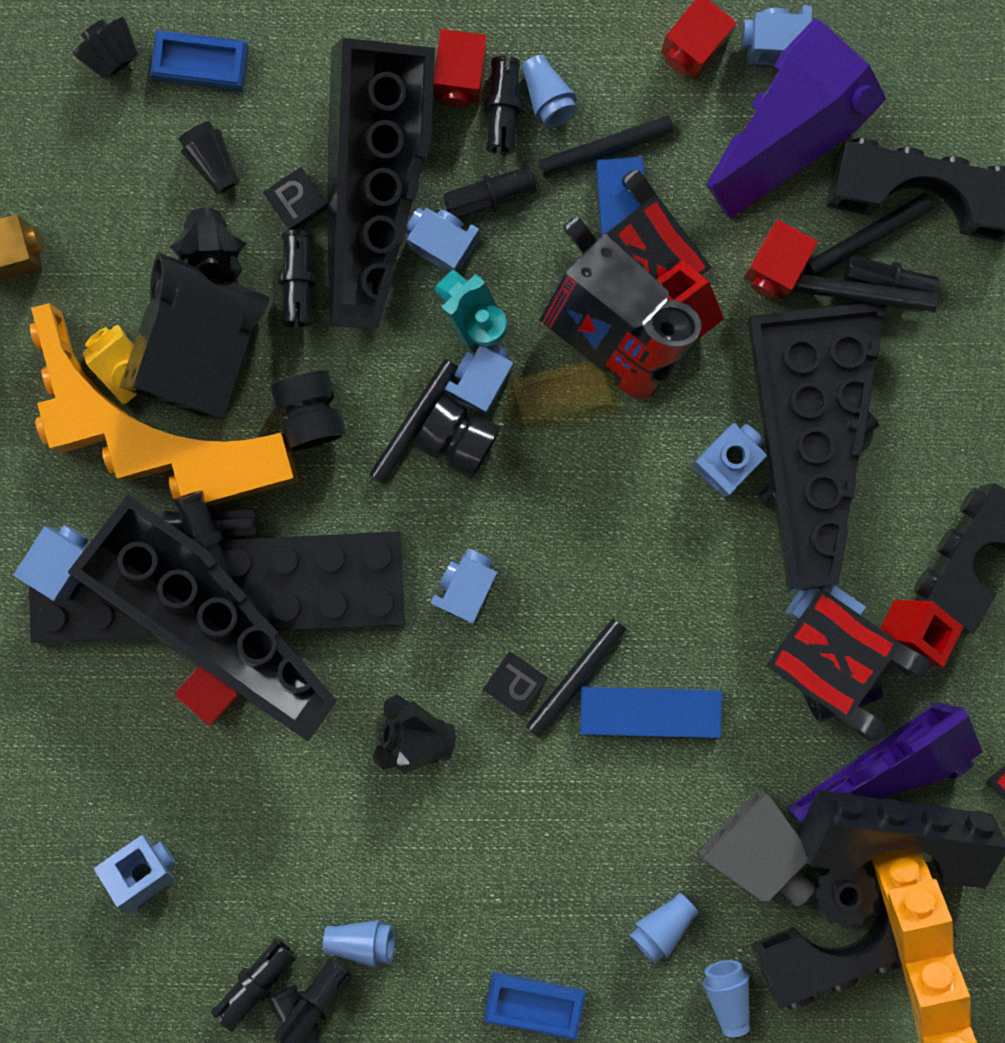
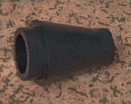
M210 121L191 128L179 137L178 140L183 147L180 151L181 154L212 186L216 195L231 189L240 182L235 173L221 130L215 129Z

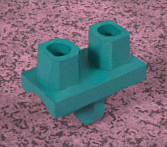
M452 270L435 286L434 291L445 303L442 309L462 343L470 350L477 344L488 347L496 345L503 340L509 327L507 318L496 305L486 283L477 274L467 282L455 270Z

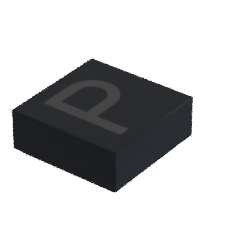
M299 167L263 192L288 230H297L327 209L326 202L302 167Z
M509 651L483 690L522 716L548 677Z

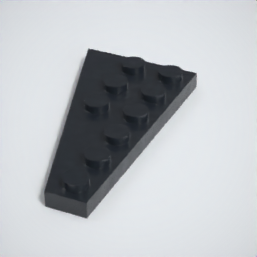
M864 303L753 315L748 319V330L788 592L831 588L839 584L848 533L847 524L850 506L855 493L858 460L863 447L873 390V374L876 359L879 355L880 334L887 305Z

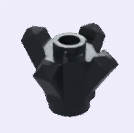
M206 207L191 211L186 217L184 230L170 246L178 256V260L197 267L210 280L220 277L221 279L233 281L239 277L243 270L237 257L246 243L228 228L222 214L216 209Z
M398 694L385 700L384 715L389 719L384 725L382 745L376 746L373 754V761L382 770L397 766L405 775L426 764H437L439 760L448 761L451 758L456 736L453 724L445 723L444 720L433 717L414 701L410 703Z

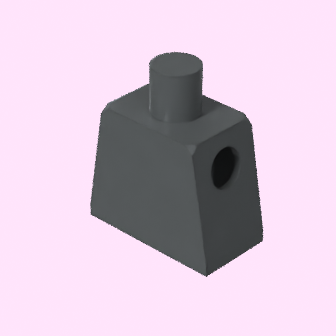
M760 788L697 850L708 864L764 903L770 901L781 891L798 907L806 902L816 889V886L800 871L808 862L800 837L772 798Z

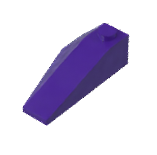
M814 18L781 53L774 65L779 71L765 94L758 93L751 107L756 109L744 132L734 135L706 184L724 214L730 218L855 133L887 99L871 66L821 20Z
M935 702L786 807V810L793 818L802 822L818 790L883 798L944 780L947 777L950 779L960 777L973 767L972 759L982 753L969 715L964 708Z

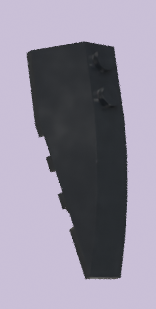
M342 38L331 47L327 177L330 326L374 329L379 327L394 275L393 267L399 246H402L407 229L405 225L411 204L416 198L423 162L428 156L431 145L435 48L351 38Z
M130 495L124 498L68 570V574L78 584L307 742L310 741L337 703V700L281 638L276 629L250 602L245 593L219 566L214 557L204 547Z

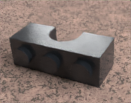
M996 483L980 486L979 489L973 488L968 493L960 507V512L964 515L956 529L950 528L945 533L937 547V552L941 555L932 570L927 568L914 587V592L918 594L915 599L916 601H933L963 626L961 633H975L997 594L980 583L973 570L975 554L985 544L991 545L1005 553V489Z

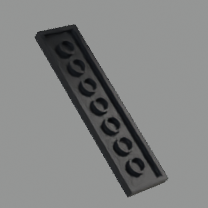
M400 531L219 541L232 581L238 585L250 602L276 631L405 625L402 537ZM77 584L67 601H53L29 586L31 643L154 637L80 584Z

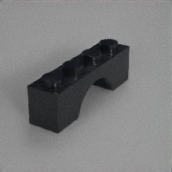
M855 138L852 141H845L836 153L826 207L871 215L888 195L903 189H923L938 195L949 205L956 217L960 234L1005 242V166L994 165L986 169L971 166L970 161L962 157L947 156L941 160L924 156L925 153L917 148L901 147L897 151L881 148L877 141L867 138Z
M818 790L798 830L809 866L855 872L867 861L881 854L896 850H915L931 856L942 883L986 889L1005 856V838L993 814L982 811L946 808L938 805L903 802L895 799L859 796L846 792L837 793Z
M881 891L879 892V910L873 926L861 939L850 945L836 948L823 947L804 938L794 927L750 944L771 997L780 1009L786 1006L788 1009L804 1007L814 1001L815 994L830 988L832 991H842L857 984V977L875 971V973H886L901 966L896 941ZM953 928V938H955L957 935Z

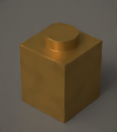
M17 214L1 218L0 281L43 269L39 254L44 253V244L37 227H31L29 223Z

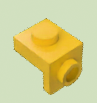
M119 325L114 326L110 330L106 327L102 328L88 339L85 344L87 349L82 354L86 365L116 398L125 405L137 395L131 391L119 388L134 344L127 338L124 330Z

